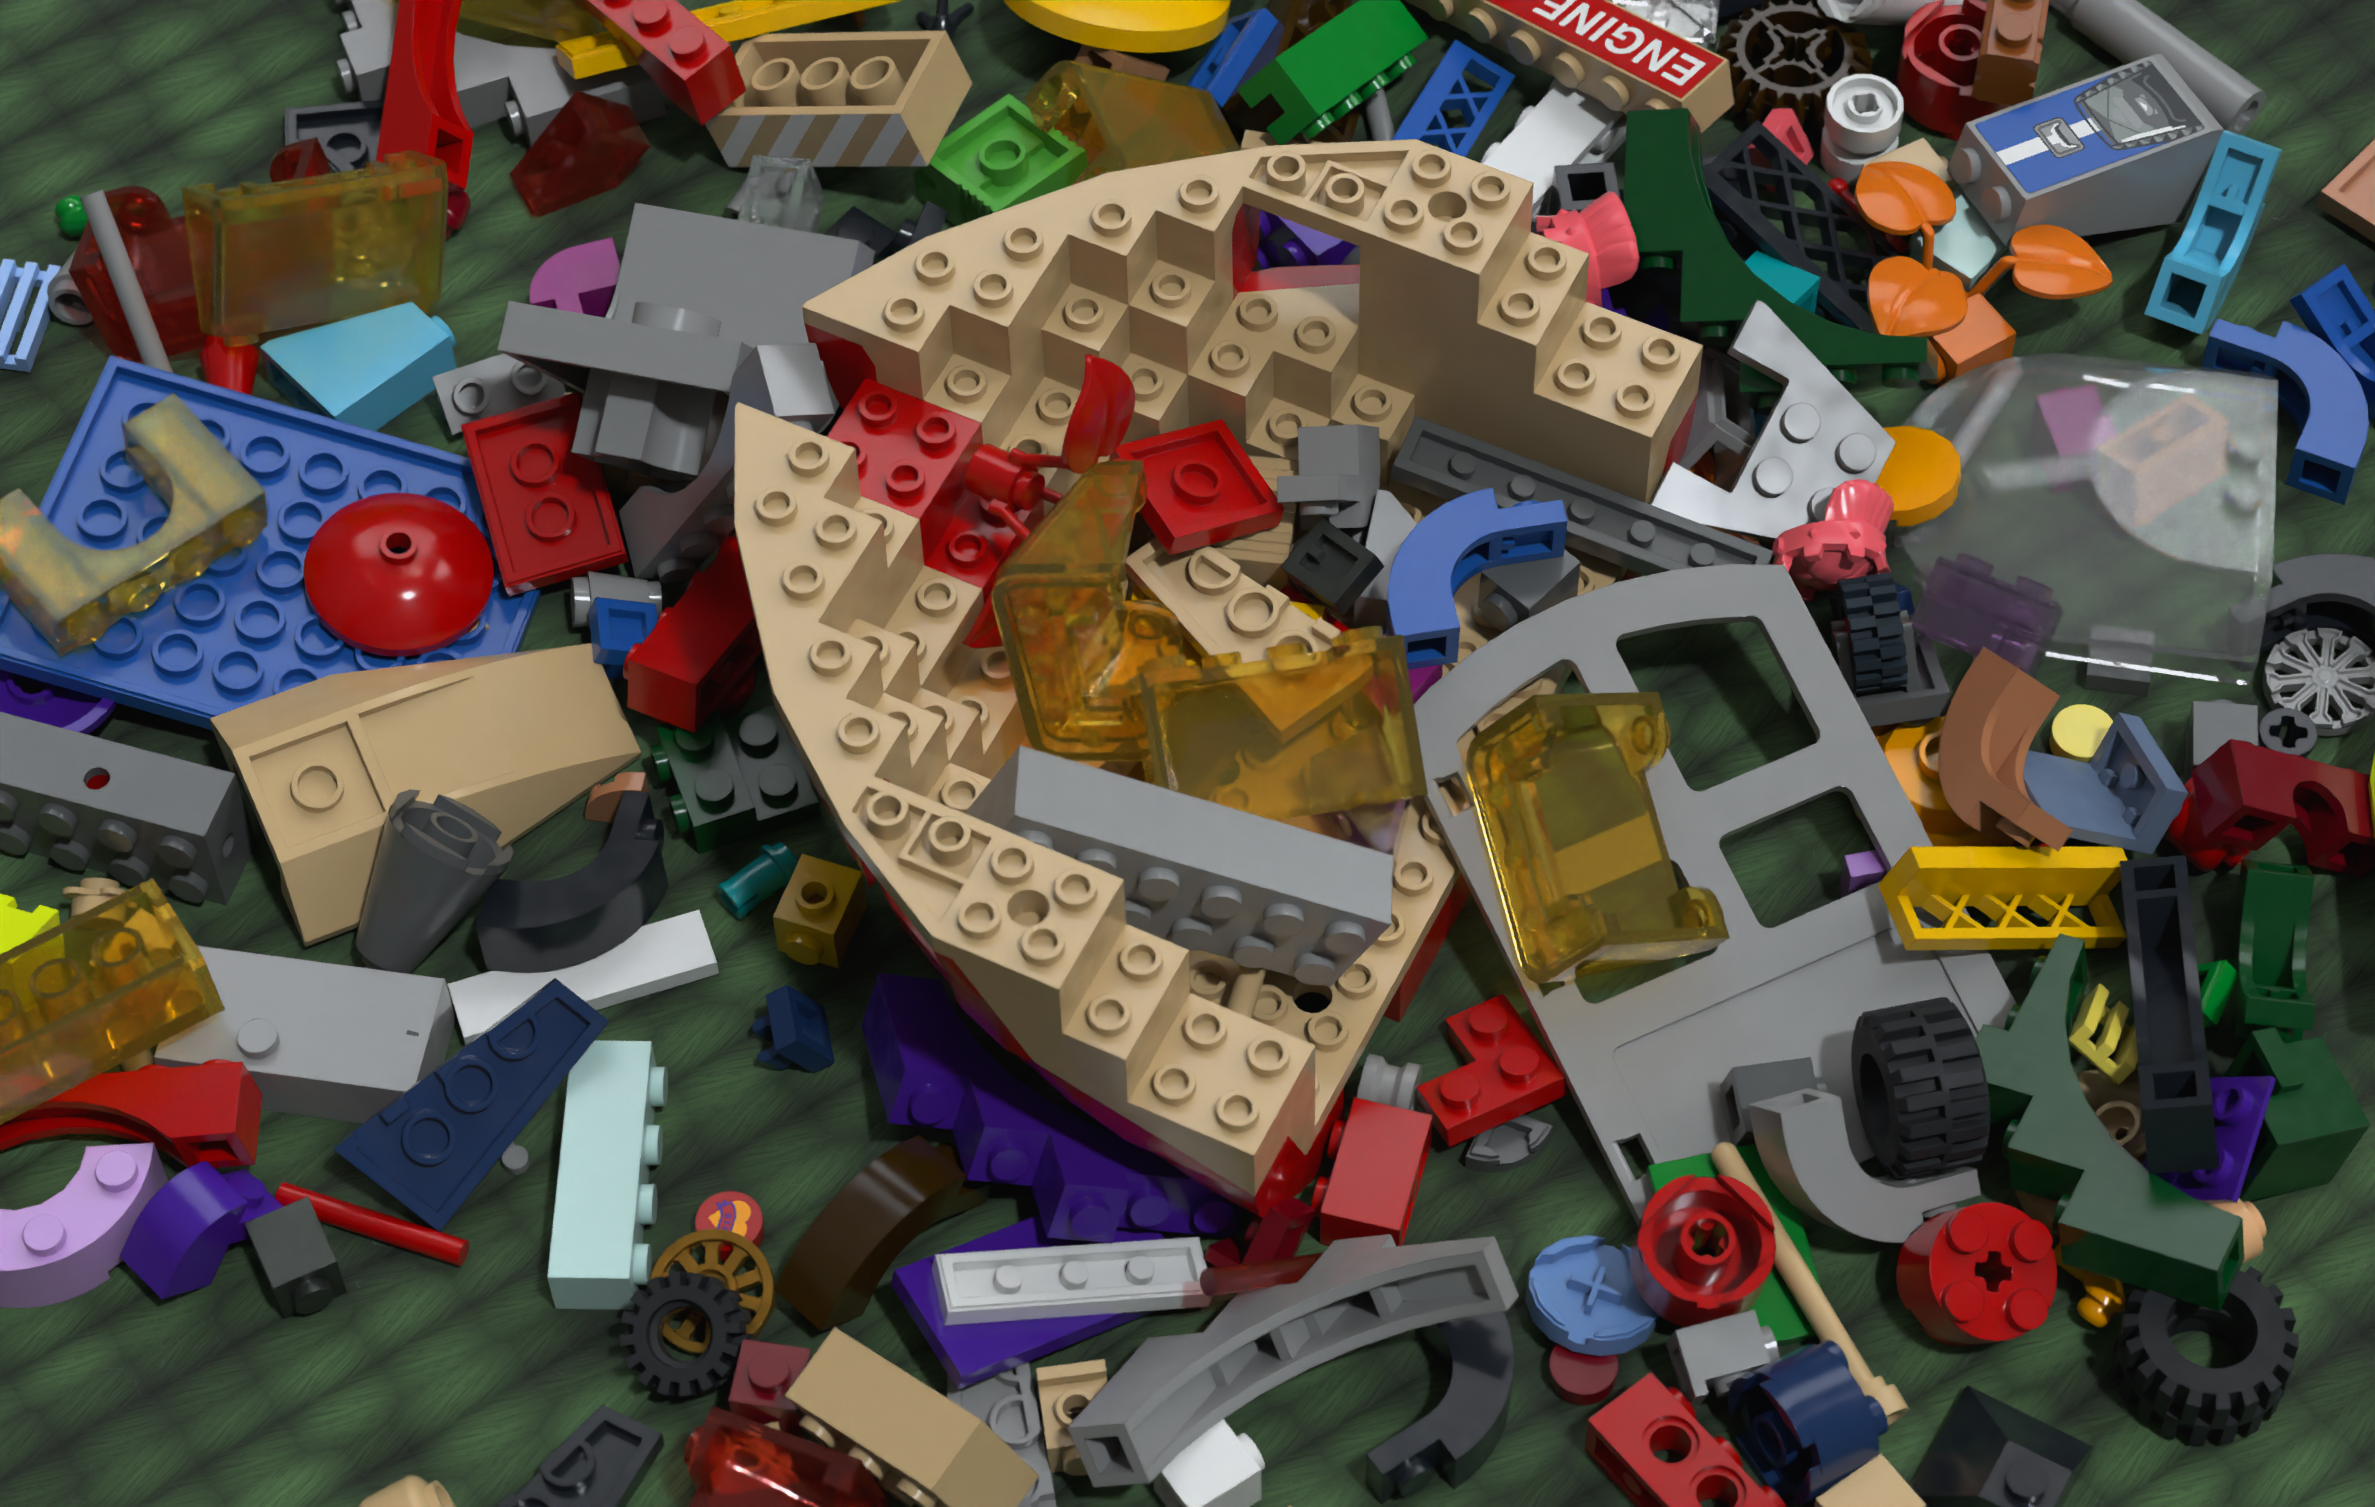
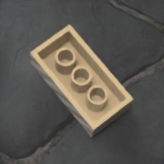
M946 30L761 34L745 38L735 55L747 91L706 122L705 125L729 167H762L769 165H779L781 167L791 165L798 167L928 166L967 95L972 81Z

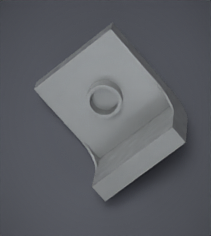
M635 203L615 293L605 318L508 301L497 350L584 393L572 453L592 462L624 468L648 477L680 483L692 482L699 476L709 461L721 433L734 372L757 345L809 343L803 318L802 306L804 303L871 267L875 251L858 240ZM821 360L834 413H836L839 402L835 397L827 378L823 361ZM833 415V416L828 420V422L820 429V431L818 432V434H820L821 432H823V431L827 428V426H828V425L830 424V422L832 421L834 415Z

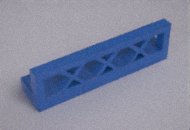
M1454 40L1392 140L1417 139L1430 145H1438L1441 149L1466 157L1515 75L1459 41ZM1464 70L1494 87L1492 92L1470 93L1462 76ZM1460 109L1468 127L1448 129L1441 111Z

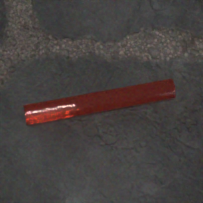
M1323 1253L1207 1268L1200 1275V1287L1205 1295L1215 1296L1270 1288L1275 1285L1298 1283Z

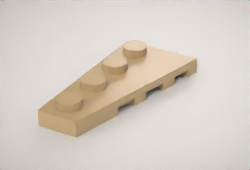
M1156 537L1124 559L1126 573L1282 746L1387 673L1385 659L1368 648L1361 651L1344 640L1340 630L1320 617L1316 621L1290 605L1288 596L1269 584L1264 588L1241 573L1240 565L1209 545L1168 555Z

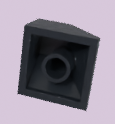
M1967 1385L1911 1488L1923 1500L1926 1507H2063L2092 1452L2093 1446Z

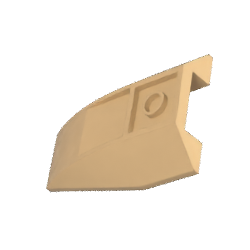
M592 643L332 674L210 718V725L230 772L235 773L236 777H240L277 863L281 876V891L305 947L359 927L388 811L398 793L410 789L421 790L416 798L417 801L433 804L438 794L474 809L491 821L502 832L496 843L504 850L591 791L595 785L603 783L641 757V750L602 664L594 663Z

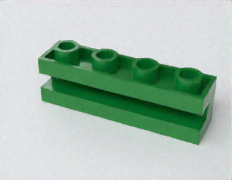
M1359 0L1274 58L1238 88L1237 91L1251 109L1271 95L1275 98L1285 113L1266 129L1279 145H1285L1299 134L1308 142L1334 121H1338L1358 104L1366 101L1387 83H1391L1412 67L1417 60L1411 52L1425 42L1428 37L1400 0Z

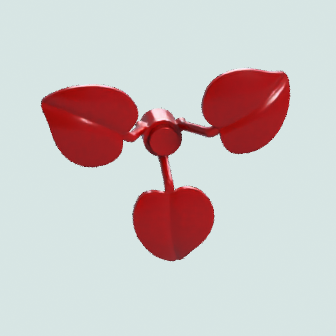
M1085 355L1084 381L1067 426L1062 445V456L1028 454L1017 448H1013L1009 453L992 444L982 445L972 456L964 478L966 490L991 502L988 506V512L1000 517L1023 542L1017 546L1005 563L973 627L964 641L961 642L963 645L972 649L1006 646L1022 638L1031 628L1045 600L1050 583V570L1041 563L1045 558L1046 548L1012 512H1018L1021 509L1030 511L1038 504L1040 499L1083 515L1074 532L1071 549L1079 560L1089 564H1096L1106 560L1121 542L1128 521V513L1135 503L1140 485V474L1136 464L1122 458L1112 460L1097 476L1090 491L1087 504L1046 488L1045 478L1042 474L1038 473L1037 467L1068 469L1076 474H1082L1096 467L1099 456H1109L1119 447L1133 416L1135 389L1127 373L1116 364L1095 355Z

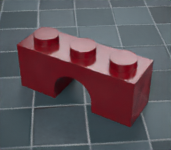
M2230 739L2220 746L2191 772L2204 838L2257 851L2288 825L2292 824L2304 842L2309 865L2356 877H2362L2375 866V837L2368 790L2370 775Z

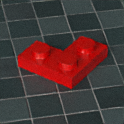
M1504 994L1445 1019L1447 1037L1467 1065L1416 1087L1419 1106L1425 1114L1432 1115V1124L1448 1147L1567 1095L1564 1074Z

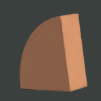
M622 772L616 774L614 782L602 786L601 784L595 785L589 795L585 810V820L614 823L624 791L649 792L646 773Z

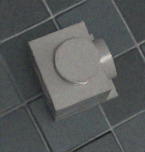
M1755 1309L1675 1330L1666 1343L1680 1391L1693 1408L1700 1406L1709 1394L1708 1389L1714 1388L1717 1397H1727L1730 1386L1736 1379L1779 1358V1351L1773 1332L1768 1325L1760 1327Z

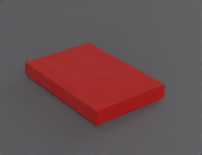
M580 391L461 425L508 596L568 580L571 577L585 575L587 571L595 572L629 562L601 463L589 461L571 452L583 403Z

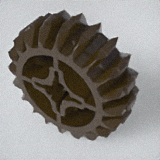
M1765 0L1760 7V11L1745 7L1740 20H1729L1728 27L1725 29L1724 35L1720 36L1715 50V54L1729 60L1734 105L1729 108L1732 119L1747 117L1746 122L1750 127L1757 120L1763 123L1773 108H1792L1803 131H1810L1814 136L1820 138L1825 125L1826 99L1831 87L1844 77L1854 74H1871L1873 62L1872 58H1870L1871 51L1867 50L1868 44L1865 34L1855 32L1856 28L1852 23H1843L1827 16L1824 11L1816 8L1814 0H1810L1806 5H1795L1792 0H1786L1780 6H1776L1770 0ZM1757 59L1762 66L1754 70L1750 63ZM1828 67H1831L1835 72L1830 78L1823 72Z

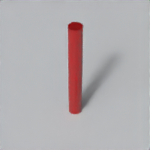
M287 1182L280 1184L275 1195V1199L283 1206L309 1197L320 1222L457 1266H461L468 1255L470 1245L468 1240Z

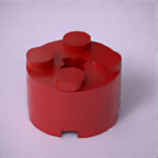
M1938 0L1924 5L1908 20L1901 44L1895 86L1903 97V109L1918 123L1930 129L1940 131L1945 137L1954 141L1959 140L1965 123L2009 107V105L1980 101L1972 97L1987 4L1980 0H1963V5L1943 6L1944 0Z
M1695 1174L1681 1176L1670 1181L1659 1189L1647 1204L1633 1242L1629 1267L1641 1297L1659 1316L1684 1328L1749 1311L1760 1297L1775 1259L1776 1240L1772 1214L1765 1202L1754 1190L1732 1177L1718 1175L1717 1178L1695 1177ZM1708 1246L1715 1252L1714 1257L1709 1255L1701 1257L1694 1253L1692 1248L1700 1252Z
M1986 1202L1940 1212L1923 1223L1915 1233H1911L1902 1246L1896 1270L1899 1297L1906 1310H1911L1924 1328L1921 1329L1932 1339L1940 1343L1956 1347H1969L2014 1339L2041 1326L2047 1318L2057 1286V1265L2052 1249V1236L2042 1222L2034 1220L2024 1212L2006 1204Z

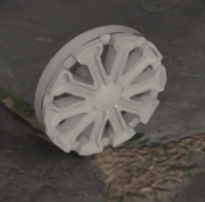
M2317 628V631L2303 629L2290 633L2282 642L2274 645L2266 661L2262 677L2265 698L2272 710L2291 708L2301 711L2304 706L2314 709V712L2309 717L2315 723L2317 733L2320 736H2337L2353 732L2368 723L2375 715V658L2372 655L2373 651L2357 637L2353 636L2351 639L2342 635V631L2333 628ZM2311 646H2321L2320 657H2318ZM2334 648L2344 651L2337 659H2333ZM2294 651L2299 659L2288 655V653ZM2356 662H2359L2363 666L2357 668H2350ZM2276 670H2282V671L2287 672V673H2289V674H2288V675H2279V674H2277L2275 671H2276ZM2358 684H2370L2372 689L2364 688ZM2296 691V694L2292 697L2282 698L2280 695L2281 692ZM2349 700L2362 705L2363 709L2354 708ZM2335 709L2341 719L2332 721V717L2327 712Z

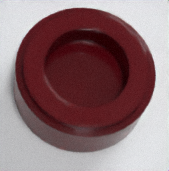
M1558 1343L1555 1345L1549 1360V1380L1554 1391L1562 1399L1577 1405H1591L1604 1400L1613 1391L1618 1374V1358L1616 1354L1595 1356L1573 1352Z

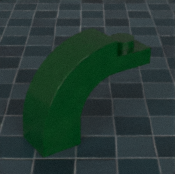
M2241 860L2231 964L2238 972L2237 981L2230 995L2231 1022L2234 1037L2248 1038L2253 1031L2275 1027L2282 1041L2291 1043L2302 1040L2303 1030L2312 1031L2316 1004L2307 990L2306 948L2315 876L2308 866Z

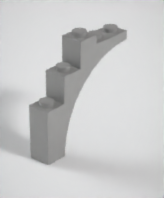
M334 0L336 6L346 3L349 10L342 13L346 33L340 34L345 58L336 60L337 70L346 94L357 92L360 102L385 99L399 0ZM456 32L454 49L456 90L463 114L469 126L473 128L507 117L513 135L524 134L533 156L666 115L663 92L640 64L574 79L559 65L556 49L503 45Z
M1391 1234L1334 1240L1298 1283L1241 1289L1203 1333L1147 1338L1072 1422L1068 1430L1093 1487L1150 1483L1181 1451L1216 1423L1259 1395L1298 1374L1356 1348L1412 1329L1462 1317L1507 1311L1519 1295L1495 1236L1396 1246Z

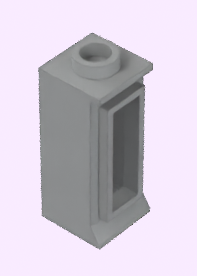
M1707 346L1702 352L1698 395L1686 451L1679 465L1689 470L1714 444L1716 471L1714 485L1729 492L1756 441L1754 409L1750 408L1739 393L1740 363L1717 348Z

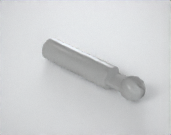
M2049 0V5L2071 20V25L2074 29L2124 65L2150 55L2162 54L2224 130L2242 135L2260 114L2266 99V94L2262 89L2137 0Z

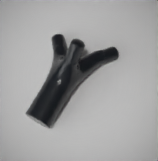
M937 0L935 18L924 11H919L916 19L926 27L927 31L946 30L953 44L957 28L965 17L974 12V6L968 2L949 14L948 0Z

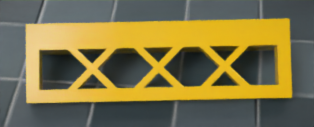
M1910 846L1878 884L1906 951L2052 949L2059 933L2085 940V949L2118 948L2127 938L2108 896V893L2121 880L2120 861H2127V857L2120 847H2062L2058 852L2052 847ZM1964 906L1976 907L1997 922L1995 927H1983L1962 912ZM2017 906H2027L2049 921L2047 927H2037L2015 910ZM2069 906H2088L2097 927H2090L2068 912ZM1913 907H1922L1943 922L1942 927L1922 928Z

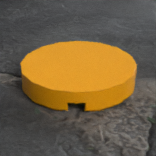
M1913 426L1884 427L1883 429L1896 441V444L1876 484L1883 488L1893 499L1894 510L1890 520H1896L1897 527L1914 526L1936 518L1951 507L1959 495L1958 487L1962 483L1960 455L1949 440L1932 430Z

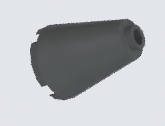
M410 789L397 794L388 811L355 940L356 947L362 954L361 959L368 968L406 974L411 973L506 871L514 851L511 845L503 851L496 843L502 832L491 821L474 809L438 794L433 804L416 800L421 790Z

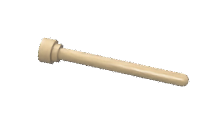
M1718 1143L1711 1152V1158L1720 1175L1735 1178L1749 1186L1761 1197L1770 1210L1774 1222L1776 1240L1774 1265L1821 1343L1826 1340H1832L1840 1346L1847 1358L1849 1371L1857 1381L1865 1396L1870 1395L1880 1403L1887 1417L1888 1427L1909 1411V1407L1895 1384L1887 1385L1882 1376H1873L1738 1150L1731 1143Z

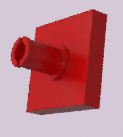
M1223 419L1120 444L1109 457L1108 464L1112 460L1122 458L1133 462L1138 467L1140 485L1134 504L1168 555L1278 527L1284 507L1281 503H1278L1277 497Z

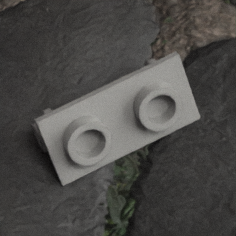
M504 353L432 376L438 394L436 399L443 419L447 420L452 435L462 432V424L563 396L564 392H566L564 383Z

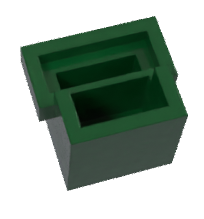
M2275 1027L2253 1031L2223 1075V1077L2273 1076L2276 1079L2239 1196L2242 1202L2330 1183L2370 1127L2369 1121L2322 1036L2284 1044Z

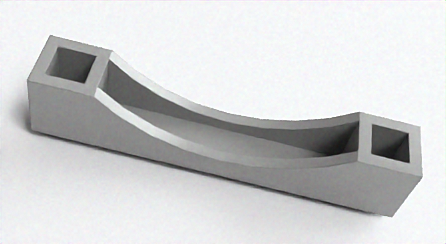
M816 343L757 345L732 376L729 401L721 433L709 461L699 476L693 482L640 485L621 508L619 514L636 579L659 578L660 582L666 584L690 579L711 553L719 548V544L735 527V406L738 402L815 433H818L835 414Z

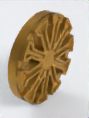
M706 1229L690 1233L678 1239L659 1257L649 1280L656 1276H668V1270L673 1263L681 1264L690 1273H701L709 1277H717L727 1283L725 1285L726 1288L736 1290L743 1300L739 1302L742 1310L756 1313L752 1322L749 1325L746 1324L747 1334H753V1341L761 1334L760 1332L766 1323L769 1322L775 1308L776 1291L774 1287L776 1281L770 1264L754 1243L732 1231ZM726 1243L732 1245L734 1250L722 1266L720 1265V1248ZM702 1245L705 1247V1263L698 1265L692 1257L693 1248ZM753 1259L757 1263L754 1270L736 1276L746 1260ZM763 1285V1295L759 1298L740 1293L755 1286ZM684 1307L669 1316L663 1328V1335L678 1349L701 1356L708 1347L711 1331L707 1319L700 1311L691 1307ZM690 1312L679 1329L673 1330L669 1326L671 1319ZM705 1321V1341L702 1343L692 1341L693 1336Z

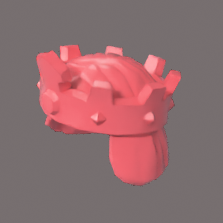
M1606 192L1591 202L1580 213L1576 209L1569 212L1560 209L1557 215L1553 216L1535 215L1538 235L1589 253L1586 302L1602 307V289L1631 279L1638 269L1639 252L1637 239L1627 211L1615 192Z
M1855 479L1840 484L1832 490L1825 509L1824 521L1797 526L1784 531L1776 538L1772 546L1773 555L1775 556V561L1772 564L1785 565L1804 602H1811L1813 600L1815 590L1825 592L1829 589L1830 591H1836L1838 580L1891 573L1886 558L1885 548L1887 544L1884 533L1894 510L1892 497L1883 488H1880L1878 484L1868 480Z

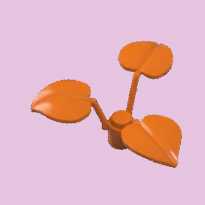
M1875 162L1861 169L1854 191V199L1862 217L1874 228L1893 235H1910L1919 230L1923 238L1921 263L1909 257L1895 256L1879 262L1869 276L1867 304L1874 330L1878 335L1928 337L1949 332L1959 326L1965 319L1968 309L1967 299L1979 292L1983 294L2003 272L2013 269L2012 279L2019 290L2043 299L2062 300L2089 296L2102 292L2112 285L2113 280L2110 270L2087 242L2065 228L2040 224L2028 226L2017 231L2010 242V251L2013 256L2002 257L1969 292H1965L1962 281L1956 275L1933 268L1935 233L1932 226L1950 223L1956 213V201L1948 185L1933 172L1906 162Z

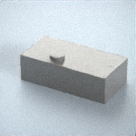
M189 945L154 1060L156 1065H163L169 1068L202 1065L204 1062L213 1059L243 1062L263 1094L261 1110L363 1124L444 1062L456 1018L444 978Z

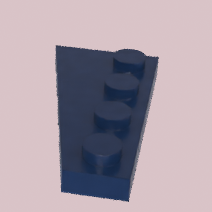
M554 978L332 1147L337 1153L440 1232L610 1021Z

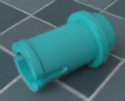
M778 842L773 847L767 844L759 848L760 856L727 881L721 882L716 886L717 892L721 895V900L736 918L743 919L747 916L748 912L779 889L787 887L798 861L783 843Z

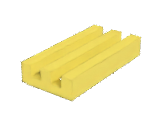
M2099 983L2084 998L2068 1040L2070 1045L2114 1084L2117 1083L2119 1085L2135 1069L2138 1062L2135 1023L2131 1027L2125 1023L2130 1009L2121 1001L2112 1009L2105 1005L2110 991ZM2100 1022L2104 1025V1029L2094 1045L2089 1038L2094 1034L2097 1024ZM2118 1040H2120L2114 1059L2112 1061L2109 1058V1056L2115 1051Z

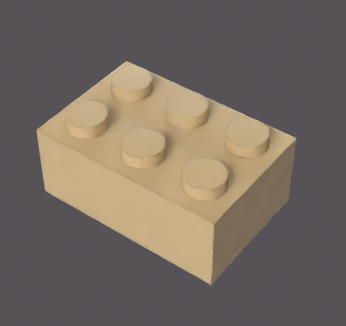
M835 1327L785 1394L805 1414L799 1425L806 1432L831 1448L830 1453L836 1459L860 1476H864L867 1472L879 1480L877 1484L908 1507H912L914 1503L919 1507H1018L1039 1477L981 1419Z

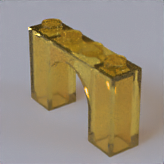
M175 393L123 424L126 460L160 495L171 510L164 525L147 540L132 547L118 550H97L83 547L64 537L19 488L0 499V588L61 656L78 645L93 643L105 633L110 625L131 612H140L147 609L158 599L162 592L183 579L189 580L199 576L209 567L213 560L235 546L243 547L250 544L268 526L266 491Z

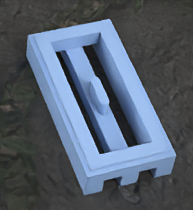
M3 259L0 266V326L16 284L18 285L0 330L1 369L23 372L31 371L52 315L47 287L61 269V266L49 264L47 271H41L38 263L26 262L24 268H18L15 260ZM34 286L41 287L16 355H9L15 336L20 331L24 321V312Z

